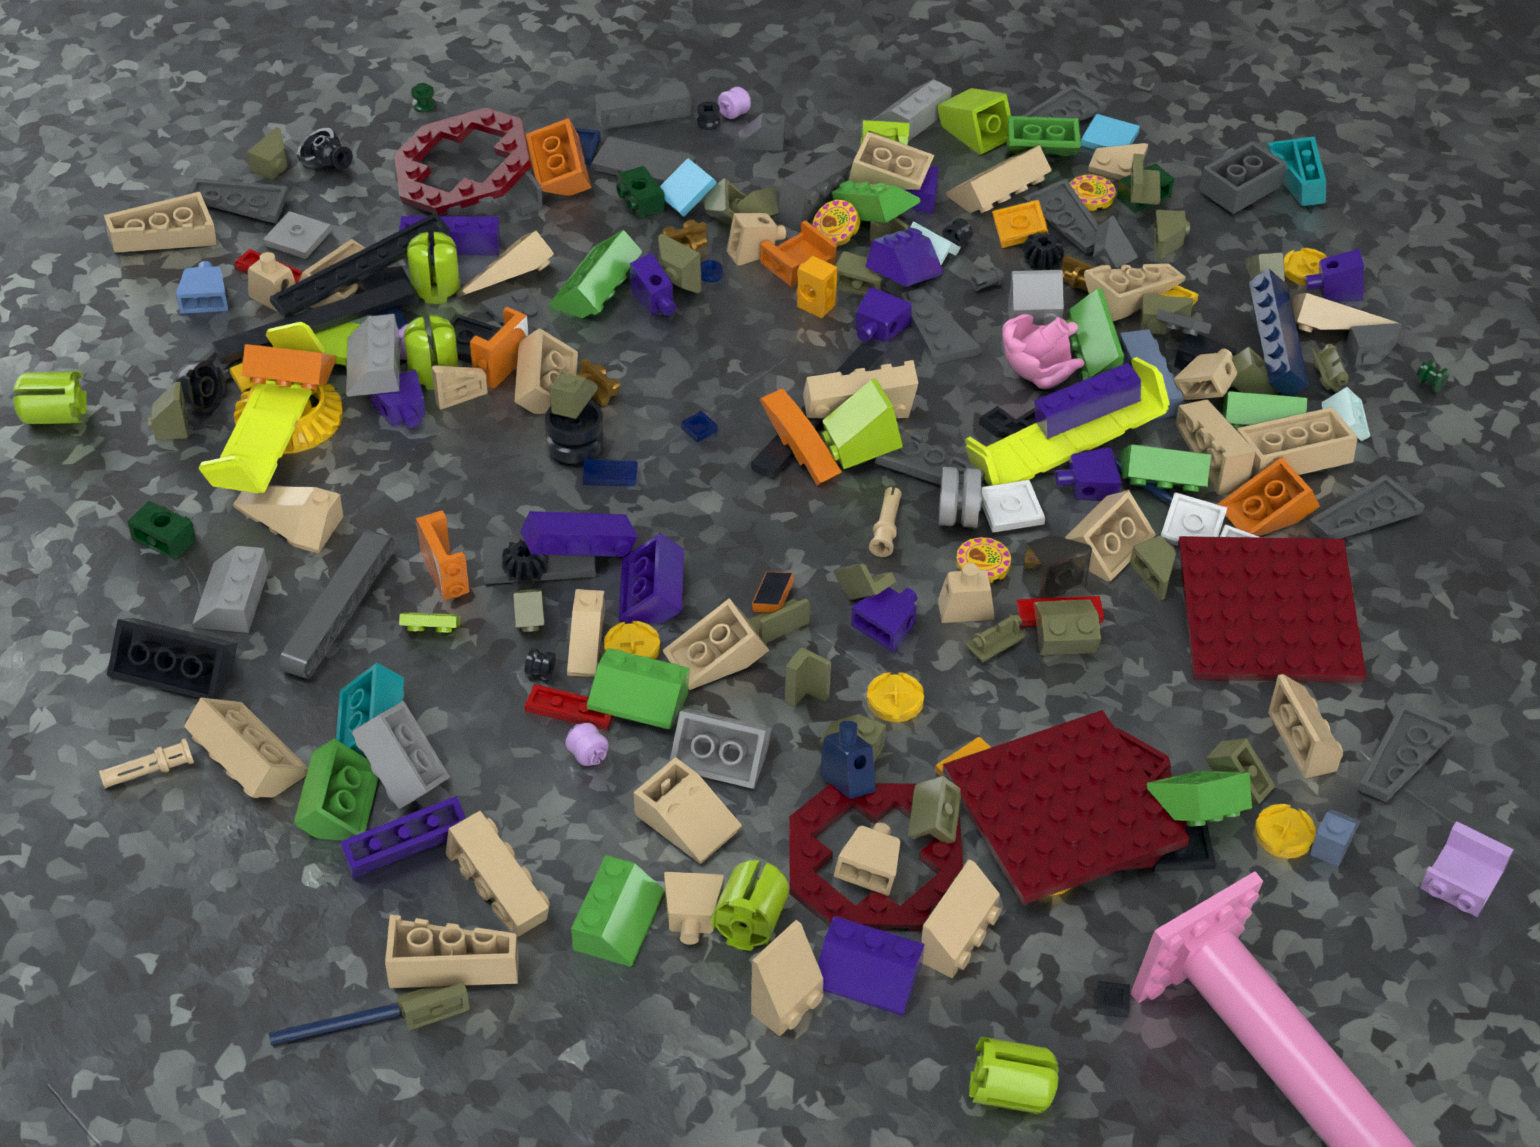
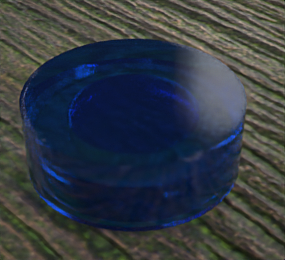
M706 260L700 263L702 281L716 282L722 278L723 267L721 263L715 260Z

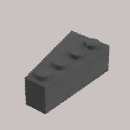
M832 151L784 178L778 203L779 213L776 215L775 222L800 232L801 223L803 221L810 223L822 206L834 200L832 192L840 188L841 183L849 180L854 159Z

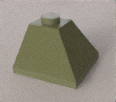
M724 178L704 196L705 210L711 217H715L720 222L732 226L733 215L740 213L735 205L747 195Z
M661 233L658 236L660 266L673 284L699 293L701 291L700 253Z

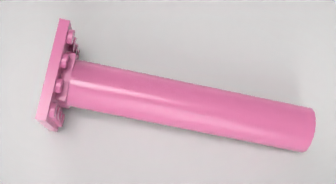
M1255 871L1154 930L1130 993L1138 1004L1147 998L1150 1000L1157 998L1163 993L1165 987L1172 983L1178 985L1188 978L1327 1147H1416L1238 939L1245 930L1244 924L1252 914L1251 908L1259 898L1258 892L1263 883V880Z

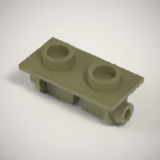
M1327 344L1320 352L1312 348L1311 350L1315 358L1313 363L1322 375L1320 377L1322 385L1327 390L1332 389L1335 393H1338L1340 391L1339 387L1347 384L1349 376L1344 364L1341 362L1342 359L1337 347Z
M1010 614L997 625L982 633H976L973 639L965 643V646L984 662L1026 638V635L1019 629L1022 620L1019 615Z

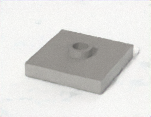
M289 211L263 239L264 246L307 259L332 231L331 224Z

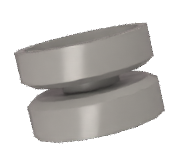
M942 467L938 525L953 526L956 521L957 510H961L960 523L962 526L977 528L979 511H981L982 504L981 469L967 468L964 471L963 484L960 485L958 469L955 467Z

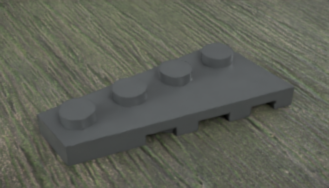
M1067 179L1023 197L1024 203L1039 200L1045 221L1084 253L1088 254L1094 251L1099 225Z

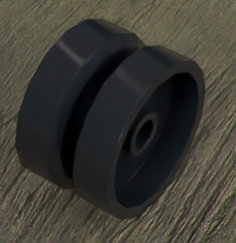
M589 401L576 419L552 413L551 406L546 411V447L551 457L560 462L575 464L591 461L600 455L604 449L603 413L599 406Z

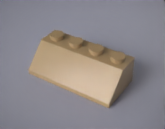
M1039 145L1006 159L945 193L947 197L969 213L977 210L980 213H984L993 208L992 203L995 201L1000 204L1011 198L1010 193L1014 192L1016 195L1027 190V184L1030 182L1032 185H1035L1045 180L1044 175L1052 170Z
M1333 407L1237 428V432L1256 451L1252 466V478L1281 457L1285 459L1298 475L1349 464L1354 461L1358 437Z
M200 698L184 725L193 735L192 739L204 746L209 752V756L214 761L219 762L226 769L227 775L237 780L244 787V792L253 798H273L304 778L307 774L308 767L242 702Z

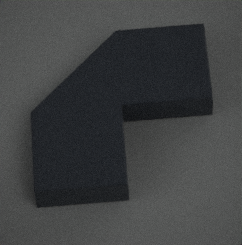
M996 406L979 417V425L997 438H1006L1036 423L1035 408L1015 419L999 406Z

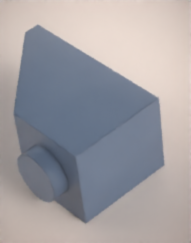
M1333 809L1329 810L1316 833L1310 855L1339 867L1360 824V820Z

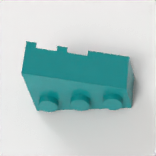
M1315 137L1267 142V151L1287 164L1283 184L1299 204L1307 206L1326 203V178Z

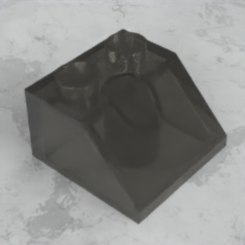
M1054 535L1034 539L1026 545L1022 582L1035 599L1054 598L1085 587L1092 547L1089 544Z

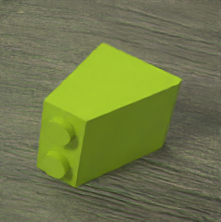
M970 88L937 105L941 126L976 153L983 154L1006 142L1008 116H1011L1006 93Z
M876 378L866 383L822 420L825 431L821 432L823 441L827 447L829 446L834 460H839L843 469L903 447L893 405Z

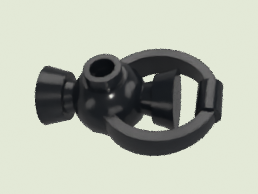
M321 128L314 131L299 144L297 150L298 160L309 168L322 165L344 170L350 166L353 160L350 148L341 146L338 136L330 128Z

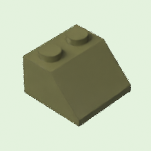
M1091 600L1034 602L1040 655L1097 652L1101 641L1098 612Z

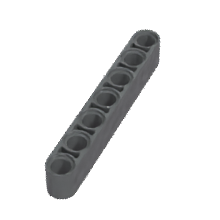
M370 530L363 532L282 651L279 659V669L281 671L306 679L312 676L390 559L395 546L393 537Z

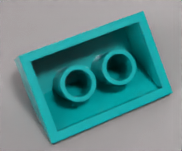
M375 663L342 688L339 693L336 740L368 759L364 752L357 747L352 731L403 701L404 677Z

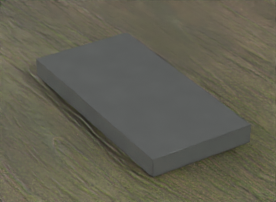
M609 136L591 165L592 170L618 176V173L644 166L658 185L661 186L687 158L696 164V156Z
M522 535L483 537L485 584L517 582L516 579L509 580L507 573H504L501 561L503 549L508 548L509 542L518 543L519 538L524 541ZM548 555L547 573L542 574L541 580L596 577L594 556Z

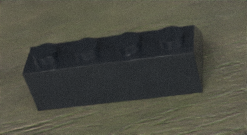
M136 618L118 619L107 675L196 698L216 699L233 670L238 643Z

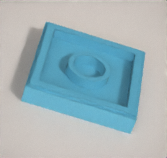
M1096 114L1083 135L1080 146L1096 150V148L1132 145L1139 133L1140 126Z
M687 158L660 187L665 192V202L684 217L717 182Z

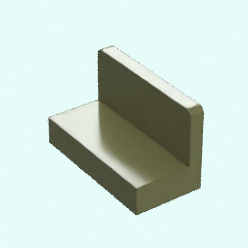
M1133 154L1131 202L1160 204V171L1143 170V154Z
M864 563L839 567L834 570V574L848 600L877 595L896 583L892 572L871 576Z
M793 598L785 602L781 610L774 613H761L748 619V621L766 644L809 624L810 601L805 598L797 602Z
M801 647L786 665L785 704L795 708L806 693L826 702L830 696L831 662Z
M944 776L917 784L914 789L908 836L914 839L931 834L947 844L955 842L961 789Z
M464 982L453 986L425 987L397 997V1002L408 1031L470 1010L468 993Z

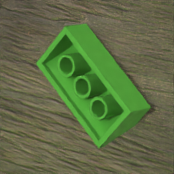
M624 230L604 240L592 248L549 302V307L579 318H584L589 314L593 316L598 314L604 308L602 303L615 294L616 290L614 288L627 278L626 272L630 271V263L635 261L643 251Z
M1098 288L1069 309L1068 320H1065L1067 323L1075 322L1079 328L1074 334L1069 336L1070 351L1075 354L1074 359L1081 358L1085 363L1083 367L1079 368L1080 382L1123 365L1124 355L1103 290Z

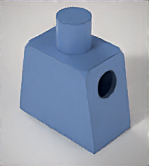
M202 261L198 264V267L186 268L184 270L176 292L180 314L228 311L229 308L220 267L213 266L210 262Z

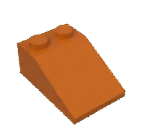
M1283 457L1276 460L1217 503V505L1227 507L1225 516L1235 528L1258 537L1296 524L1320 507L1312 489Z

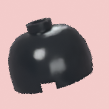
M199 360L188 362L179 368L175 374L173 384L181 382L186 408L191 411L212 412L221 404L217 403V401L220 399V395L225 394V378L220 367H215L212 361Z

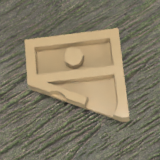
M1148 144L1096 148L1089 164L1088 172L1116 180L1131 175L1133 154H1143L1144 160L1148 151Z
M432 367L435 399L440 410L488 394L486 374L482 368Z

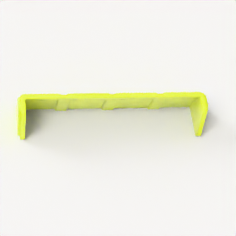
M303 322L271 328L266 332V337L275 348L325 353L326 351L312 329ZM266 379V384L257 383L220 458L201 462L199 470L213 487L251 493H264L277 468V461L282 457L294 432V425L300 419L311 396V389L301 388L300 382H292L291 387L275 385L276 380Z
M1135 357L1131 359L1133 370L1141 379V401L1048 439L1036 423L987 447L972 437H968L965 439V448L969 461L972 465L984 471V480L989 486L1030 480L1039 472L1044 473L1069 461L1070 456L1073 454L1094 449L1124 434L1125 430L1129 428L1135 429L1165 414L1170 403L1163 375L1157 367Z

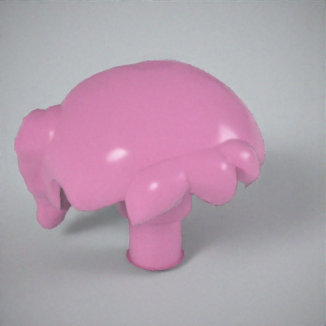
M1024 314L1009 319L1002 328L1005 356L1011 368L1022 378L1032 381L1040 389L1047 390L1058 386L1077 369L1084 366V361L1081 358L1072 359L1070 352L1069 336L1079 329L1075 322L1067 323L1064 319L1056 317L1050 324L1039 326L1032 324V315Z

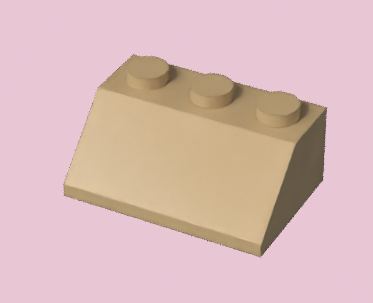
M540 328L519 342L514 402L534 414H545L551 406L550 387L561 372L574 376L577 375L578 352Z
M1128 490L1106 496L1061 542L1075 564L1108 582L1112 581L1130 562L1133 546L1152 539L1156 534Z
M1284 674L1278 675L1268 713L1304 779L1337 772L1340 760L1343 757L1342 746L1338 741H1335L1331 734L1329 723L1326 719L1322 718L1318 711L1316 700L1310 697L1306 688Z
M970 859L931 913L922 930L921 943L925 944L923 964L950 978L954 977L958 969H965L971 957V950L974 946L979 947L986 935L985 929L989 924H995L1001 912V908L998 907L999 892L977 864Z

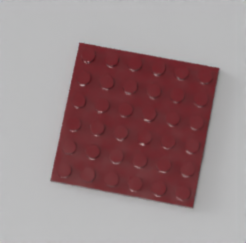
M1179 536L1178 549L1193 680L1277 681L1278 675L1284 674L1294 681H1365L1366 670L1344 539Z
M1103 710L943 764V773L949 781L961 789V803L1023 905L1189 845L1190 838L1178 820H1174L1147 789V783L1151 782V780Z

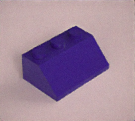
M908 228L904 231H897L896 233L873 239L865 266L904 286H909L942 275L943 268L930 238L922 235V231L916 228Z
M662 533L657 534L622 558L618 621L621 623L640 621L646 624H663L682 611L684 549Z
M834 916L824 939L818 960V966L823 976V991L903 1016L922 968L925 944Z

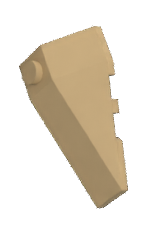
M535 230L513 243L499 255L498 259L485 267L486 271L484 273L481 272L456 294L461 297L534 269L541 271L550 264L548 259L554 253Z
M353 239L349 240L302 272L299 282L365 249V247ZM355 283L310 307L314 309L353 296L356 293L358 284Z
M268 486L264 493L242 491L233 503L235 509L255 522H262L275 535L279 533L287 538V542L292 546L318 554L344 517L340 494L317 487Z

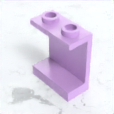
M1456 821L1451 829L1447 843L1432 867H1428L1420 889L1458 907L1464 912L1478 917L1505 871L1514 849Z

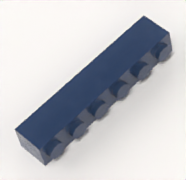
M1268 268L1249 281L1269 384L1284 396L1292 397L1308 387L1309 383L1288 286Z

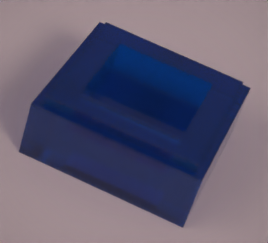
M703 411L681 421V429L696 442L718 431V425Z

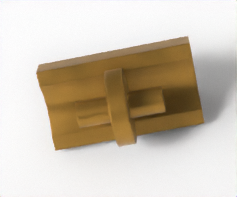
M693 219L686 221L682 229L676 230L672 226L663 229L664 235L697 251V248L707 245V225L705 222L697 223Z
M1065 255L1061 267L1063 281L1069 283V286L1072 288L1078 287L1088 292L1084 272L1085 270L1095 268V266Z
M581 359V370L576 376L596 383L598 389L592 398L601 406L608 405L610 397L618 395L621 386L620 382L616 378L608 379L606 377V370L601 364L593 365L588 359Z

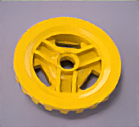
M257 383L250 386V391L243 392L241 400L236 402V411L234 412L235 425ZM331 384L317 385V390L311 389V395L316 397L319 403L316 407L312 408L310 399L308 400L300 419L294 425V432L283 454L297 453L314 448L328 440L336 432L342 421L343 407L339 393L335 392Z

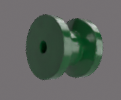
M418 83L412 87L411 96L414 98L412 106L415 111L425 113L435 108V100L432 98L434 89L431 85Z
M1430 360L1420 365L1416 375L1420 384L1429 382L1432 384V390L1439 392L1446 384L1450 376V370L1444 368L1440 371L1436 369V362Z

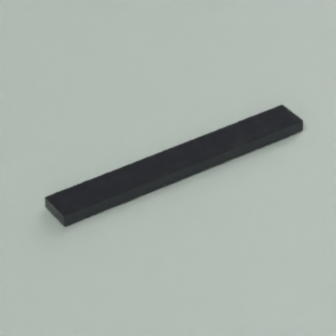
M434 213L270 296V302L283 319L293 316L407 257V248L411 239L420 233L428 232L431 245L434 243V232L450 235V229L439 215Z
M402 279L212 342L213 348L221 363L225 364L243 358L245 344L273 347L266 337L268 329L303 322L315 334L415 300V295L407 281Z
M862 343L836 372L848 375L854 372L855 369L865 368L866 372L873 371L883 360V352ZM804 405V406L801 408V411H802V412L804 413V415L807 417V415H806V409H805V405ZM825 418L807 419L815 430L818 431L823 425L822 420ZM777 434L751 462V469L774 479L795 455L789 444L784 446Z

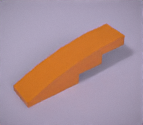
M783 388L759 399L784 446L789 444L800 466L805 464L816 486L842 473L813 425Z

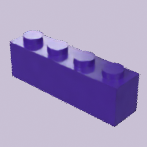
M401 216L399 231L428 216ZM439 216L450 229V235L448 236L456 244L457 255H499L501 241L499 217ZM435 243L430 245L431 255H434Z
M1126 363L1034 400L1035 422L1047 439L1141 401V379L1130 364Z
M529 511L520 531L530 553L534 555L625 557L630 554L638 538L626 514Z
M454 796L340 841L341 853L351 878L354 879L447 842L449 828L463 821L466 817L457 796Z

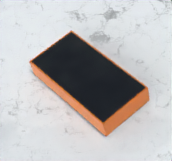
M766 572L752 602L753 612L774 613L781 610L794 582L793 573Z

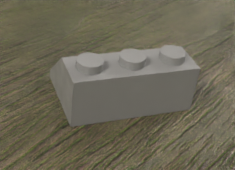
M933 79L913 89L872 119V121L910 123L909 142L939 119L937 105L951 98L952 88Z
M395 314L370 316L348 337L347 397L399 391L400 335Z
M236 546L213 563L192 624L193 628L249 633L269 571L264 548Z
M404 701L352 731L357 747L368 758L373 773L380 778L386 788L389 799L396 804L398 809L426 794L450 777Z
M687 708L679 713L670 761L676 757L701 777L754 789L767 755L772 728Z

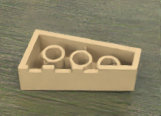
M1208 400L1179 405L1175 425L1191 452L1211 455L1208 480L1217 495L1232 493L1248 482L1252 476V466L1256 452Z
M478 811L449 828L446 855L451 862L455 859L458 860L461 866L459 868L461 874L466 880L470 877L474 879L477 893L486 901L491 899L493 902L491 907L494 914L510 933H516V937H519L547 920L550 903L544 892L541 890L537 891L532 884V877L525 866L520 867L517 863L515 853L508 842L503 843L497 835L498 830L492 819H486L483 813Z

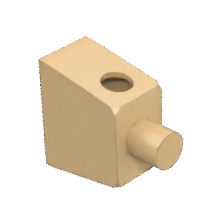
M735 213L733 215L727 253L737 266L760 259V243L768 239L775 245V241L786 238V229L783 225L777 226L766 213Z
M266 252L261 254L260 260L248 269V294L254 300L277 311L270 302V296L296 283L290 268L277 262L273 253Z
M1221 349L1218 353L1199 355L1174 378L1178 389L1182 392L1183 399L1223 397L1237 375V370L1232 362V353L1227 349Z
M968 563L962 567V571L947 573L938 598L942 623L995 619L991 587L986 570H979L977 565Z
M876 823L873 829L859 826L839 855L834 877L889 896L897 871L900 840L890 836L891 829L884 823Z
M665 872V900L669 930L680 932V941L688 945L696 944L699 941V933H711L714 931L711 925V917L724 890V875Z

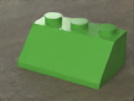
M1008 116L1007 153L1019 154L1040 145L1044 155H1077L1081 145L1078 119Z
M852 180L841 183L840 188L832 192L834 200H845L851 203L858 211L861 221L887 223L920 203L919 197L895 185H885L884 183L869 184L867 181L854 183Z
M1228 391L1222 397V416L1237 430V428L1245 427V425L1250 426L1304 414L1307 411L1308 398Z
M1132 444L1121 450L1122 479L1130 480L1131 485L1146 486V482L1157 483L1156 488L1172 489L1173 486L1183 487L1182 491L1198 493L1199 489L1208 486L1210 454Z
M607 648L597 666L587 709L671 729L688 696L690 668Z
M335 738L312 752L293 824L317 839L342 841L365 832L379 778L373 773L369 760Z
M1195 771L1147 783V789L1174 820L1187 821L1188 826L1206 825V821H1222L1223 817L1240 816V811L1252 808L1250 772Z
M605 855L571 928L573 950L632 967L665 894V890L635 863Z

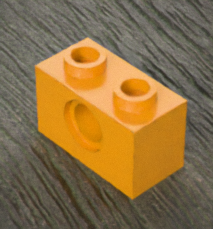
M812 256L805 263H802L797 270V307L823 318L836 305L837 267Z

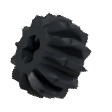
M1037 231L1036 235H1029L1028 239L1025 240V244H1023L1024 262L1030 263V268L1038 267L1039 270L1042 268L1050 270L1051 267H1058L1064 257L1063 240L1057 238L1056 234L1049 235L1048 232L1041 234Z
M519 538L518 543L509 542L508 548L503 549L502 569L504 573H507L509 580L516 579L518 584L523 580H527L531 584L532 579L541 580L542 574L547 573L549 557L548 555L531 554L525 541Z

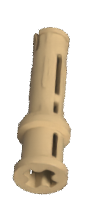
M892 487L885 490L880 518L873 526L874 538L870 541L869 550L878 557H887L892 554L894 549L892 540L897 535V528L894 524L902 495L898 488L894 489L893 495H891Z
M186 738L181 739V743L166 748L157 747L153 754L100 770L99 773L104 788L106 789L158 770L166 773L170 771V768L187 762L193 764L194 761ZM182 753V754H180V755H177V756L168 758V757H170V756H173V755ZM140 766H144V767H141V768H138V769H135V770H132V771H129V772H126V773H123V774L118 775L119 773H122V772H125V771H128V770H131V769H134V768H137V767H140Z

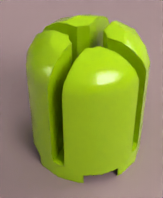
M428 232L420 233L411 239L407 248L411 284L414 286L419 297L425 300L426 304L446 303L447 298L454 295L461 288L456 244L451 237L442 232H434V266H432Z
M429 315L433 349H429L423 316L415 318L407 325L404 331V342L408 371L416 370L419 383L425 385L426 390H434L432 367H459L454 327L445 318L438 315Z
M81 371L24 372L19 375L13 388V392L18 394V396L13 397V406L19 419L26 424L83 423L80 420V414H86L87 393L82 391L78 377H83Z
M760 860L745 861L732 870L711 917L712 929L714 930L716 926L718 931L727 938L726 944L739 950L753 951L754 946L763 945L764 943L768 944L788 898L789 886L786 876L776 866L766 863L759 880L757 879L761 869Z
M980 1037L975 1052L981 1053V1056L977 1057L975 1069L971 1071L969 1096L974 1097L972 1102L1035 1114L1045 1112L1051 1105L1058 1087L1057 1073L1059 1069L1054 1053L1043 1047Z

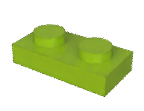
M403 612L400 614L399 625L407 626L408 631H424V626L435 627V632L449 633L452 632L453 628L460 626L461 614Z

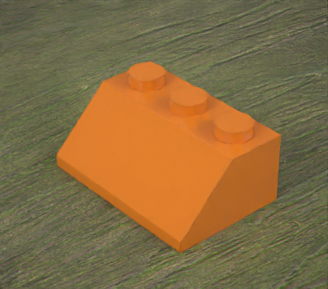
M569 118L525 134L535 178L541 185L543 192L572 196L591 188L579 135Z
M245 344L242 376L250 377V382L266 384V379L276 380L275 385L291 387L292 382H300L301 388L317 390V385L327 384L336 361V355Z

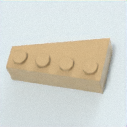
M200 192L104 215L107 234L114 253L217 245L214 224Z
M914 360L904 361V366L892 367L891 364L881 365L879 370L867 372L865 368L855 369L854 372L848 375L836 372L807 377L803 392L807 418H826L874 378L877 379L892 403L896 418H909L919 384Z
M390 914L385 960L389 988L453 986L464 982V985L517 984L519 956L516 933L477 927L473 931L461 929L458 924L447 923L446 927L430 925L429 920L416 918L415 922L401 920V916Z

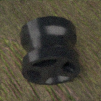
M710 101L700 103L697 106L698 127L704 130L718 128L720 125V118L718 116L720 114L719 105Z
M958 218L951 225L943 229L942 236L960 247L964 242L972 238L973 230L966 220Z
M531 648L525 662V675L529 677L538 675L542 680L549 681L555 668V653L547 652L544 654L540 653L538 649Z

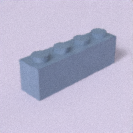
M1149 329L1120 333L1119 343L1124 355L1123 364L1129 363L1132 367L1131 359L1138 357L1157 367L1163 375L1170 405L1165 414L1153 420L1177 417L1178 406L1183 404L1182 392L1176 388L1174 375L1169 373L1166 358L1159 351L1157 339L1153 338Z

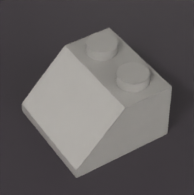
M1062 270L1012 271L1008 302L1009 319L1016 318L1022 314L1032 315V324L1042 326L1050 324L1056 317H1063Z

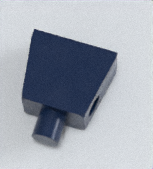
M843 721L839 724V732L827 735L824 738L820 776L849 799L875 792V775L871 745L857 735V723Z

